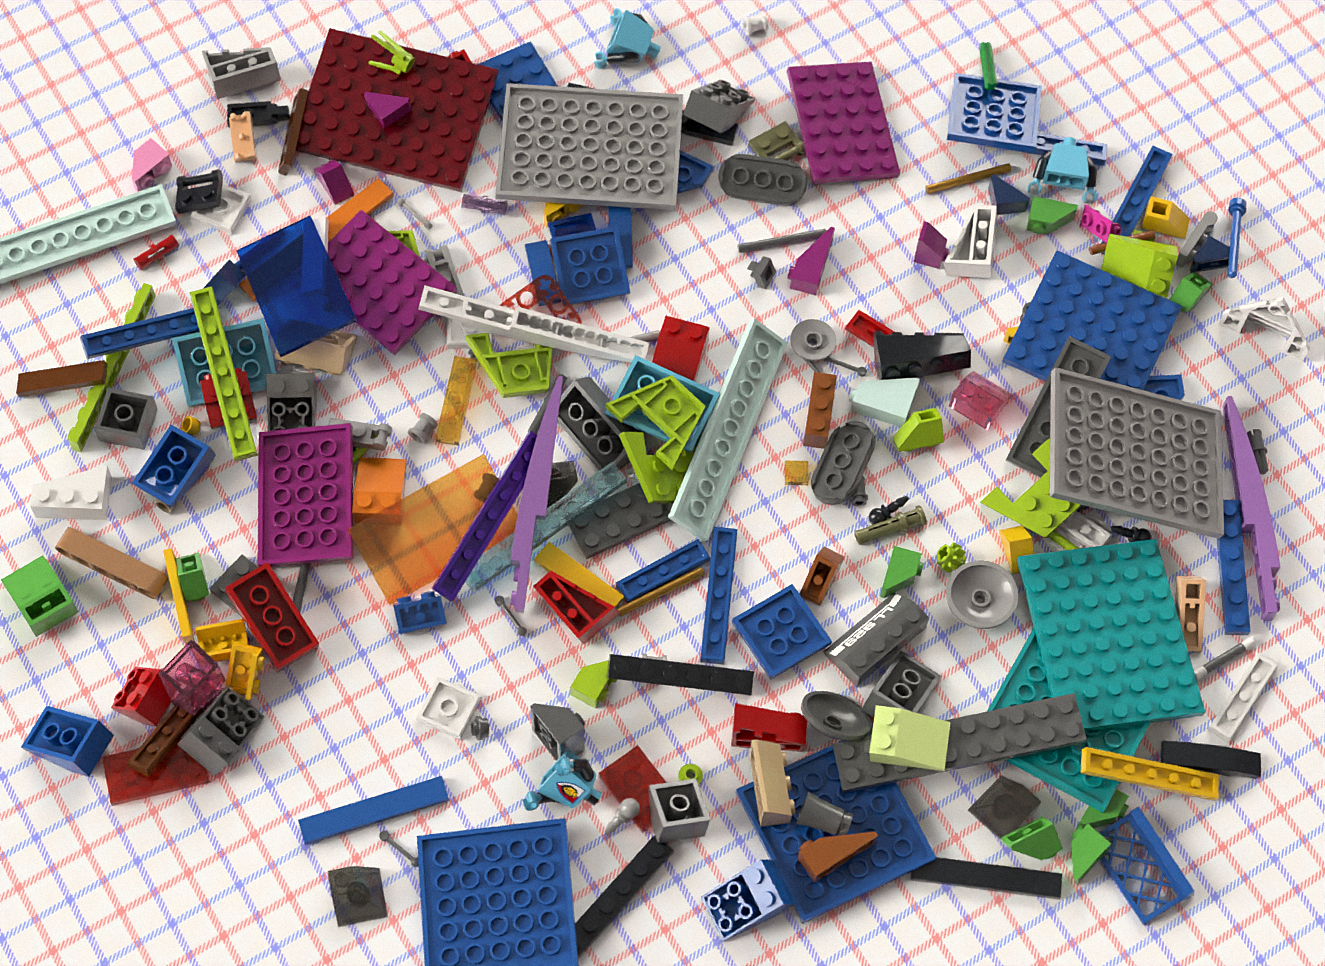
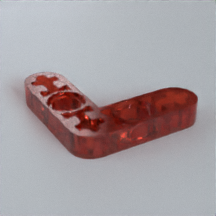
M548 275L539 276L499 305L510 308L515 305L512 300L516 298L520 307L530 310L541 301H544L554 317L560 318L559 315L565 313L570 308L572 312L567 314L571 319L576 318V323L582 324L581 317L555 279ZM543 279L545 281H551L549 288L552 290V292H554L556 289L559 292L558 294L552 295L549 298V300L546 299V296L550 295L546 289H540V287L542 286L541 281ZM524 292H530L533 295V302L529 305H524L521 302V295ZM560 297L565 301V307L560 311H556L552 306V302L555 298Z

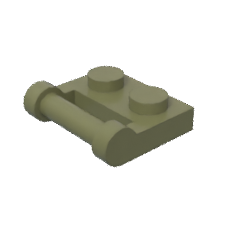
M786 121L748 141V146L756 156L770 158L769 156L790 145L793 147L773 158L789 160L798 154L803 155L806 153L803 141L799 140Z

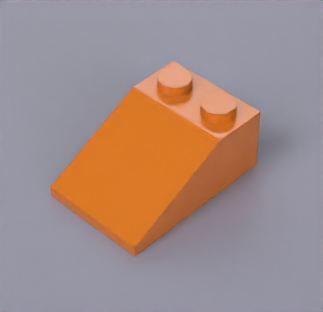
M359 458L352 507L354 524L402 526L407 459Z

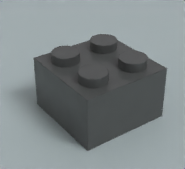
M108 388L94 428L99 441L145 450L158 409L154 397Z

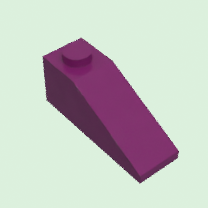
M830 227L797 258L795 267L790 266L787 279L791 280L790 289L816 296L834 238L835 227Z

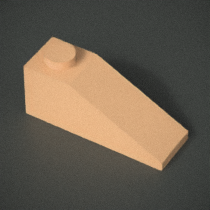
M1176 576L1175 607L1188 651L1202 652L1206 580L1198 576Z

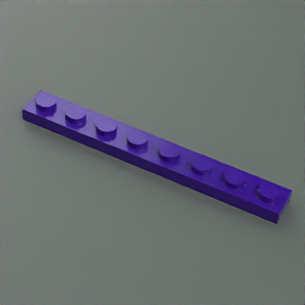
M529 431L431 588L450 602L454 601L524 487L537 434L533 431Z

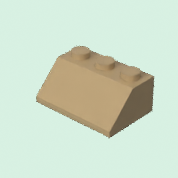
M291 320L278 333L275 359L282 360V363L287 365L299 364L309 370L320 369L325 370L330 375H339L348 368L358 335Z
M752 740L749 757L760 826L790 823L792 814H795L794 800H789L788 791L791 790L790 776H785L784 767H787L786 752H781L780 744Z

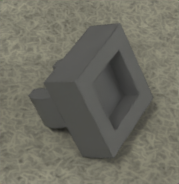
M765 256L762 257L759 263L751 261L747 267L748 270L752 271L750 276L755 279L757 286L763 289L768 287L776 273L771 258Z

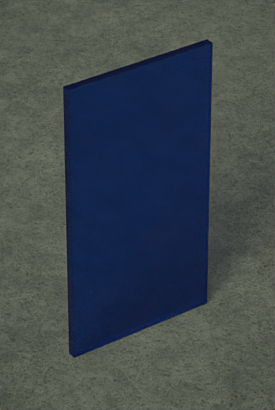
M311 215L236 250L280 357L358 321Z

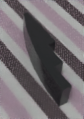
M1161 741V763L1228 777L1234 774L1253 779L1261 777V753L1211 744Z

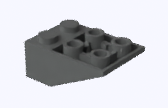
M718 80L691 90L683 115L722 133L732 128L755 102L756 98L750 96V93L746 90L731 87V84L725 80Z
M316 373L266 374L268 431L315 427L317 405Z
M227 685L177 745L211 774L216 776L230 763L265 716Z

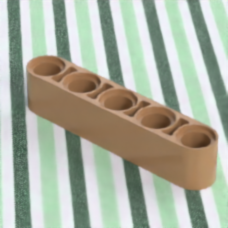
M67 527L55 546V549L65 557L151 599L158 597L168 581V577L158 569L71 527Z

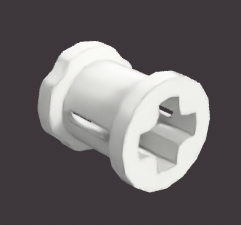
M764 11L751 17H742L743 29L747 36L751 35L754 31L761 29L766 31L769 29L768 19Z

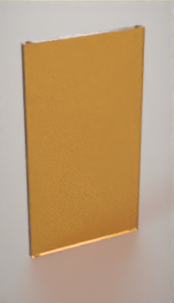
M484 454L347 529L348 534L353 539L389 605L397 602L398 598L405 597L436 580L498 482V478ZM513 505L485 551L514 536L518 514Z

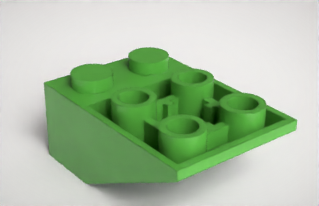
M43 555L1 579L36 637L78 613L70 595Z

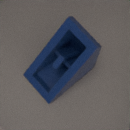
M995 174L991 176L988 190L991 205L997 206V215L1025 212L1028 208L1030 197Z
M1209 236L1195 256L1189 269L1190 273L1228 267L1230 247Z
M229 259L204 288L212 286L217 306H219L246 274Z

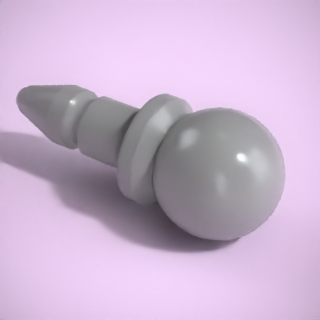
M627 798L621 803L620 808L615 811L616 816L608 823L605 834L614 832L623 822L628 823L630 818L638 815L640 805L635 799Z

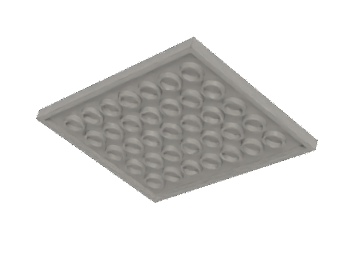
M507 83L495 199L676 210L683 94Z
M1055 367L1051 371L1050 497L1220 539L1224 536L1221 411Z

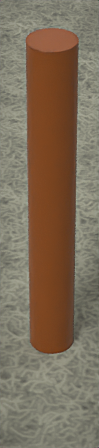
M1149 230L1127 237L1147 241L1154 239L1156 236L1154 230ZM1107 243L1090 246V255L1105 252Z

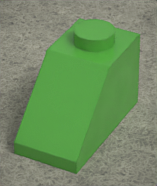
M1034 196L1026 230L1032 231L1035 234H1050L1074 220L1078 205Z
M1193 272L1182 279L1169 300L1182 306L1180 312L1188 313L1196 307L1211 289L1213 283L1197 272Z
M894 546L880 597L886 598L913 584L915 576H921L924 565L923 562H920L922 553Z
M200 553L176 558L178 576L186 602L190 600L193 602L200 601L205 596H209V588Z
M1116 789L1104 813L1088 806L1077 828L1080 826L1084 828L1087 824L1093 828L1113 824L1117 817L1123 818L1129 808L1125 804L1129 796Z
M1041 817L1000 838L1001 842L1011 850L1039 860L1050 859L1057 852L1063 850L1054 823L1045 817Z
M1089 824L1084 828L1082 826L1078 827L1071 836L1073 838L1071 841L1073 878L1077 884L1111 848V843Z

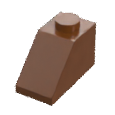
M824 546L817 553L799 593L801 597L820 606L832 586L845 556Z

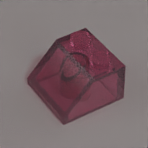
M972 371L963 378L953 392L949 407L988 431L1011 399L1012 394Z
M190 640L158 673L172 704L193 715L226 682L220 666L193 640Z

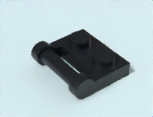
M220 169L212 170L211 173L191 177L179 176L176 178L177 195L175 210L178 214L220 207L223 174ZM212 182V185L188 189V186Z

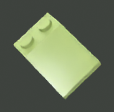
M876 705L869 752L870 762L945 771L951 722L901 708Z

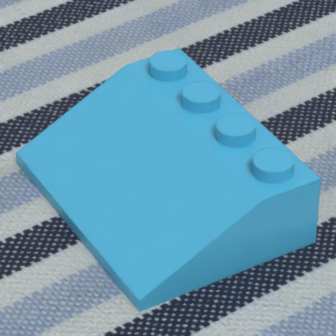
M264 318L223 327L234 369L241 368V372H247L251 392L267 389L266 374H277ZM200 332L172 338L187 405L193 406L205 403L200 381L205 380L204 376L211 374Z
M635 355L612 401L673 375L705 405V410L684 448L685 451L691 453L705 429L720 393ZM639 408L624 421V423L665 442L671 439ZM608 410L606 411V415L611 416V417L617 419V418H616L613 414H611Z

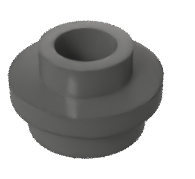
M476 716L475 720L471 722L472 736H476L478 741L489 736L488 719L481 716Z

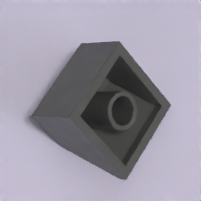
M696 779L649 785L650 818L657 843L705 836L710 823V817Z

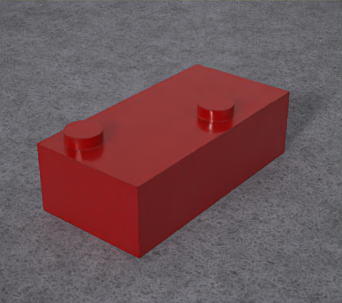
M268 562L225 587L226 594L259 646L263 648L264 654L277 673L319 647L320 643Z

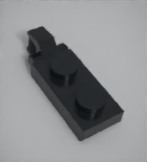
M271 101L227 105L228 128H230L229 118L233 113L235 115H242L243 112L250 111L253 126L277 124L278 121H287L290 118L288 105L278 106Z

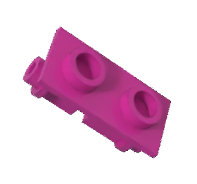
M1084 204L1080 226L1106 243L1108 242L1109 234H1121L1122 229L1118 223H1113V221L1100 214L1098 210H1094L1087 204Z

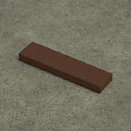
M303 88L299 89L293 100L278 173L285 176L293 164L308 90Z
M105 360L19 373L16 394L19 397L106 384L108 364Z
M187 690L127 762L128 766L149 777L208 706L207 700Z

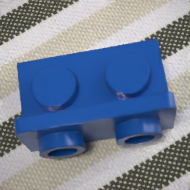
M435 591L421 593V598L411 599V596L401 597L397 599V603L393 604L399 634L447 624L441 595L435 594Z

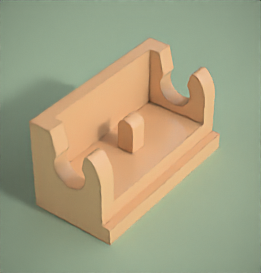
M250 111L243 112L242 115L231 114L229 121L234 162L257 160Z

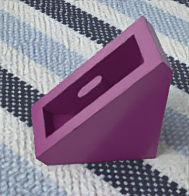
M365 92L364 94L367 106L384 128L411 111L409 98Z
M331 160L313 169L335 205L355 195L340 163Z

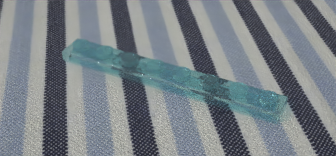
M613 462L548 507L546 520L536 519L532 551L627 483L626 477ZM515 532L480 557L465 582L473 593L513 565L511 564V554Z

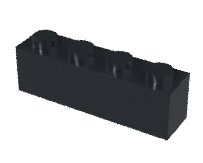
M874 331V367L880 380L918 378L971 368V349L963 333L924 335L923 332H915L914 335H903L902 332H892V335H887Z

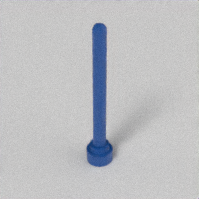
M1239 197L1231 199L1228 211L1232 216L1228 276L1230 278L1237 276L1241 217L1247 211V202Z

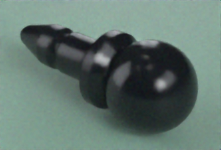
M900 497L887 505V507L882 504L881 508L872 509L868 516L869 522L874 525L886 521L887 518L891 519V513L903 507L909 500V497Z
M1120 525L1110 527L1111 531L1128 538L1129 542L1152 540L1150 531L1145 528L1138 529L1133 526L1129 529Z

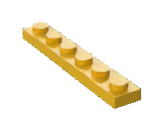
M1089 747L1082 749V774L1212 801L1218 799L1219 775Z

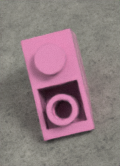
M152 138L134 151L132 181L137 192L148 188L156 178L167 173L172 166L169 154Z

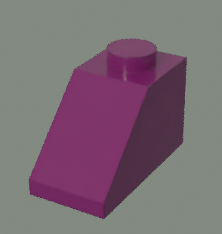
M924 221L913 262L940 269L941 262H945L950 249L946 248L948 239L929 222Z

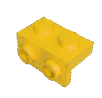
M243 619L195 628L201 664L230 659L231 648L234 642L249 645Z
M234 642L231 648L225 687L229 685L238 694L246 695L245 700H251L254 694L259 693L261 686L258 673L264 667L265 657L262 656L263 648Z

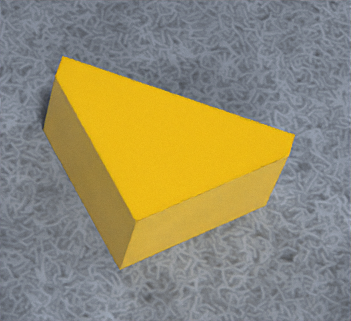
M1023 526L999 530L1011 574L1020 573L1017 559L1018 556L1034 554L1032 537Z

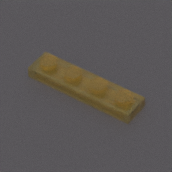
M454 356L435 437L436 442L459 446L477 367L476 359Z

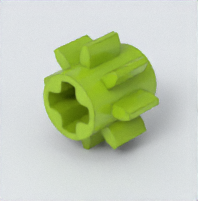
M952 542L951 546L945 544L938 550L937 564L942 566V570L951 573L952 569L956 570L966 563V551L961 549L962 546Z

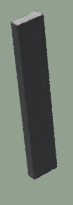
M937 857L935 861L912 871L910 880L1060 900L1063 873Z

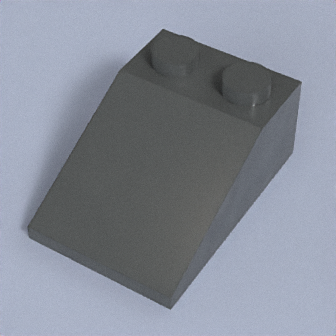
M900 650L871 691L861 710L872 717L875 716L876 705L901 708L918 713L942 676Z

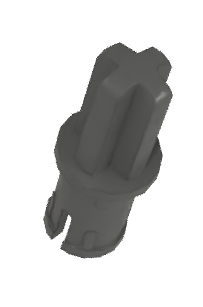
M1253 429L1254 435H1252L1250 430L1247 432V436L1261 475H1264L1269 470L1266 458L1268 451L1264 447L1262 431L1260 429Z

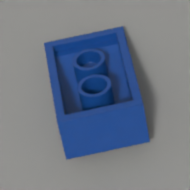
M170 425L132 484L172 507L204 475L216 454L210 446Z
M46 706L21 748L70 772L89 777L114 734L97 719Z

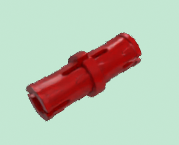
M171 234L158 244L150 245V249L133 258V260L142 271L153 262L161 261L164 255L178 248L179 243Z

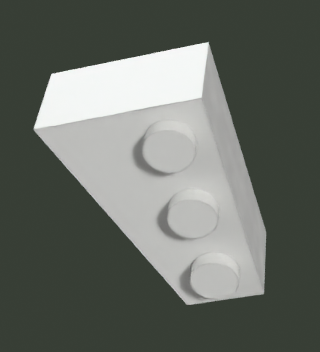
M973 205L962 227L959 238L956 239L949 257L945 260L946 276L991 278L997 227V206Z
M108 466L34 484L30 508L35 518L107 520L112 475Z

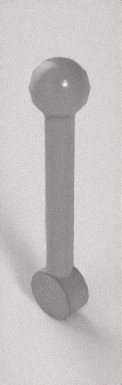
M399 198L397 200L398 206L404 207L423 223L426 229L430 230L433 227L428 220H425L408 206L405 199Z

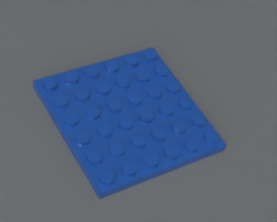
M1056 250L1002 362L1046 382L1068 337L1071 336L1111 356L1100 379L1143 390L1182 306Z
M833 745L784 767L785 776H790L791 790L788 791L789 800L793 799L795 805V814H792L790 823L761 827L754 782L736 789V794L769 859L774 861L795 902L793 906L802 924L899 879L937 859L896 782L843 793ZM808 791L832 805L845 809L844 812L853 814L846 835L876 832L878 835L875 844L815 883L797 859L800 846L809 840L814 842L819 838L840 835H833L819 829L796 824Z
M566 818L417 836L425 966H579Z

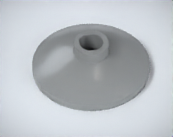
M807 319L801 321L793 328L790 343L794 352L801 358L809 361H819L827 358L834 351L836 335L827 323L818 319ZM809 342H815L816 345H810Z

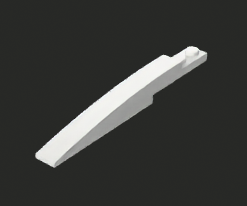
M424 286L418 308L422 311L462 321V326L547 347L629 363L632 362L635 355L646 359L649 346L648 342L517 306L513 310L429 286Z

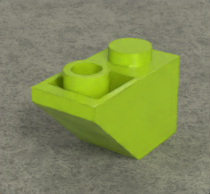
M936 408L917 411L911 414L893 436V442L898 451L910 452L916 448L933 447L944 443L942 417Z
M608 660L582 667L570 686V695L595 709L599 702L604 703L610 692L608 687L611 682H617L616 679L606 678Z

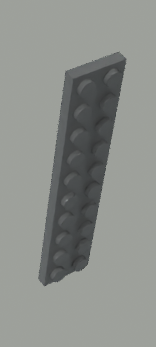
M1075 693L944 720L951 722L945 771L870 762L869 752L872 736L855 741L838 742L832 745L842 791L847 793L1086 743L1087 739Z

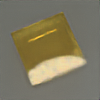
M785 460V485L808 486V461Z

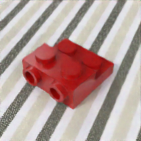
M235 368L248 421L257 419L247 372H241V368ZM208 374L204 376L205 380L200 381L210 427L214 429L223 427L225 424L212 375Z

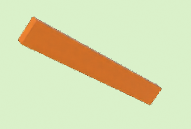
M378 178L327 217L329 220L328 242L360 210L370 215L394 197L393 192ZM304 235L239 283V287L253 302L257 301L303 266Z

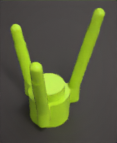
M379 30L378 33L389 44L372 34V39L394 54L392 58L394 66L375 61H369V64L393 71L399 75L402 71L408 73L414 64L415 58L383 31Z

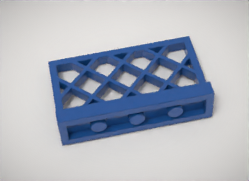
M1139 806L1130 811L1125 817L1098 832L1103 837L1114 839L1111 852L1108 851L1105 854L1110 856L1109 862L1105 856L1100 860L1142 925L1194 895V889ZM1129 822L1134 830L1132 839L1117 836L1119 827ZM1116 829L1115 835H1113V834H1108V833H1110V832H1112L1113 830ZM1136 834L1141 841L1135 840ZM1116 840L1131 843L1129 856L1114 853ZM1134 844L1145 846L1148 851L1146 860L1131 857ZM1150 855L1155 862L1149 861ZM1113 857L1127 860L1125 873L1114 871L1111 866ZM1130 861L1145 864L1143 877L1128 874ZM1148 865L1159 867L1162 872L1160 881L1145 878ZM1118 876L1124 877L1123 883L1121 882ZM1164 877L1166 878L1168 883L1163 882ZM1126 878L1141 881L1139 894L1127 891L1125 888ZM1144 882L1159 885L1157 898L1142 895ZM1162 886L1172 888L1178 897L1170 902L1160 900ZM1132 897L1138 898L1137 905ZM1140 899L1155 902L1154 912L1144 917L1139 909ZM1158 903L1164 904V906L1157 909Z

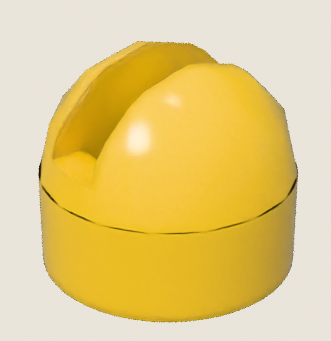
M186 416L181 423V430L189 435H196L201 431V427H199L201 423L195 417Z

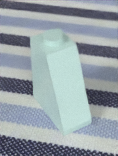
M904 378L860 381L858 388H853L850 394L849 402H852L851 411L902 427L907 420L920 379Z

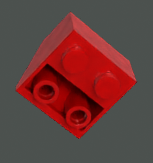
M135 666L128 674L127 681L122 690L116 694L111 709L143 725L157 727L181 684L161 669Z

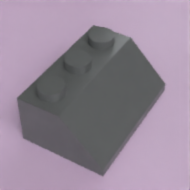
M537 703L530 706L532 731L556 761L567 749L571 750L576 756L585 751V722L577 712L574 714L567 707Z

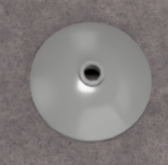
M977 560L965 563L953 572L947 584L946 600L953 615L963 624L977 629H991L1004 624L1013 615L1018 603V588L1015 580L1006 569L990 561ZM981 598L984 603H978L976 599Z

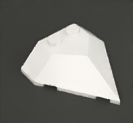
M1284 297L1266 301H1255L1224 311L1219 325L1240 333L1245 321L1249 320L1287 337L1288 340L1282 353L1302 362L1304 361L1310 347Z

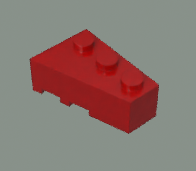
M735 703L731 747L751 748L752 740H762L780 744L782 751H805L807 720L802 714Z

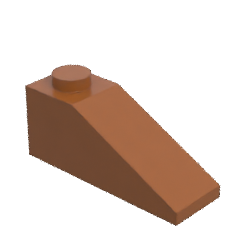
M876 832L823 837L814 842L809 840L800 846L797 859L815 883L875 844L878 835Z

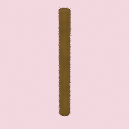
M1007 163L926 185L925 190L927 194L986 179L993 174L1000 175L1011 172V165Z
M699 567L616 608L620 612L619 616L622 617L704 576L703 568Z

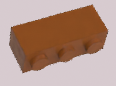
M814 372L803 446L825 449L827 446L837 375Z

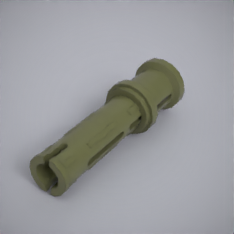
M918 505L911 511L905 513L898 512L894 518L855 530L854 535L858 545H862L897 531L908 532L909 528L920 524L925 526L927 525V520L922 507Z

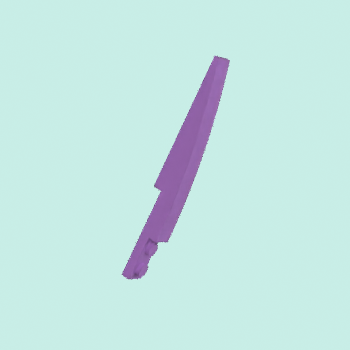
M558 376L547 404L530 459L519 506L511 564L520 565V568L515 567L513 581L518 582L517 591H512L510 605L515 606L514 611L518 613H524L536 519L546 520L563 376Z
M1227 396L1222 408L1235 499L1239 500L1242 533H1250L1262 621H1272L1280 610L1279 599L1275 597L1277 586L1275 575L1280 569L1277 543L1264 486L1249 438L1233 397Z

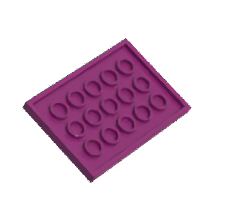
M872 61L788 67L786 72L813 184L898 178L900 169Z
M362 210L328 242L326 294L322 296L394 356L435 315L418 309L424 286L451 293L458 291L455 285ZM303 269L298 273L301 278Z
M351 423L259 432L258 566L260 567L266 562L271 567L354 559L352 514L353 426Z

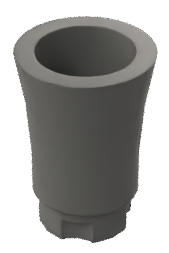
M808 791L796 824L841 836L847 834L853 814L844 812L845 809L832 805Z

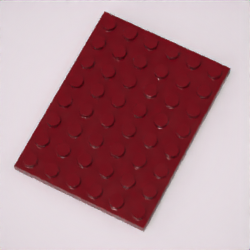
M329 28L308 91L295 151L462 192L499 74L498 69L399 45L415 58L408 73L402 71L399 75L393 71L369 64V61H375L394 66V63H392L394 54L374 39ZM365 92L409 98L411 111L384 128L367 106L364 94Z

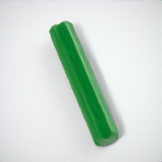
M982 42L979 50L984 85L986 90L994 91L997 85L992 44L990 42Z

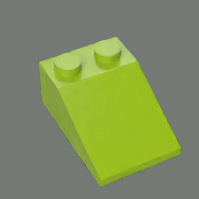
M1109 234L1101 270L1156 295L1167 298L1178 257L1177 246Z

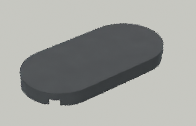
M735 154L721 164L718 173L719 184L724 193L740 200L788 206L798 202L804 196L807 189L805 172L797 163L789 160Z
M851 421L845 423L846 425L841 428L839 426L832 432L811 478L813 493L820 502L829 505L840 504L848 500L855 493L876 444L873 432L865 423Z

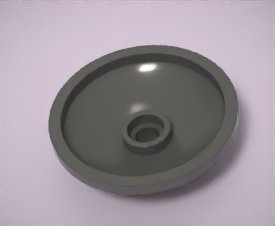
M813 691L806 694L801 702V711L807 722L826 737L842 741H855L866 737L870 732L872 723L869 715L861 710V706L845 696L828 691Z

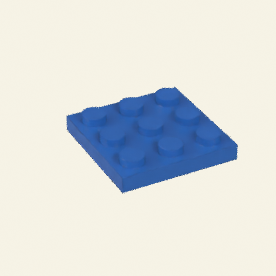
M531 41L479 63V65L495 68L499 71L490 102L502 121L507 83L558 87Z
M617 226L550 238L563 306L631 293Z
M793 584L732 619V624L770 680L832 644V640Z

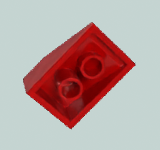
M665 315L652 363L695 382L709 341L710 327Z

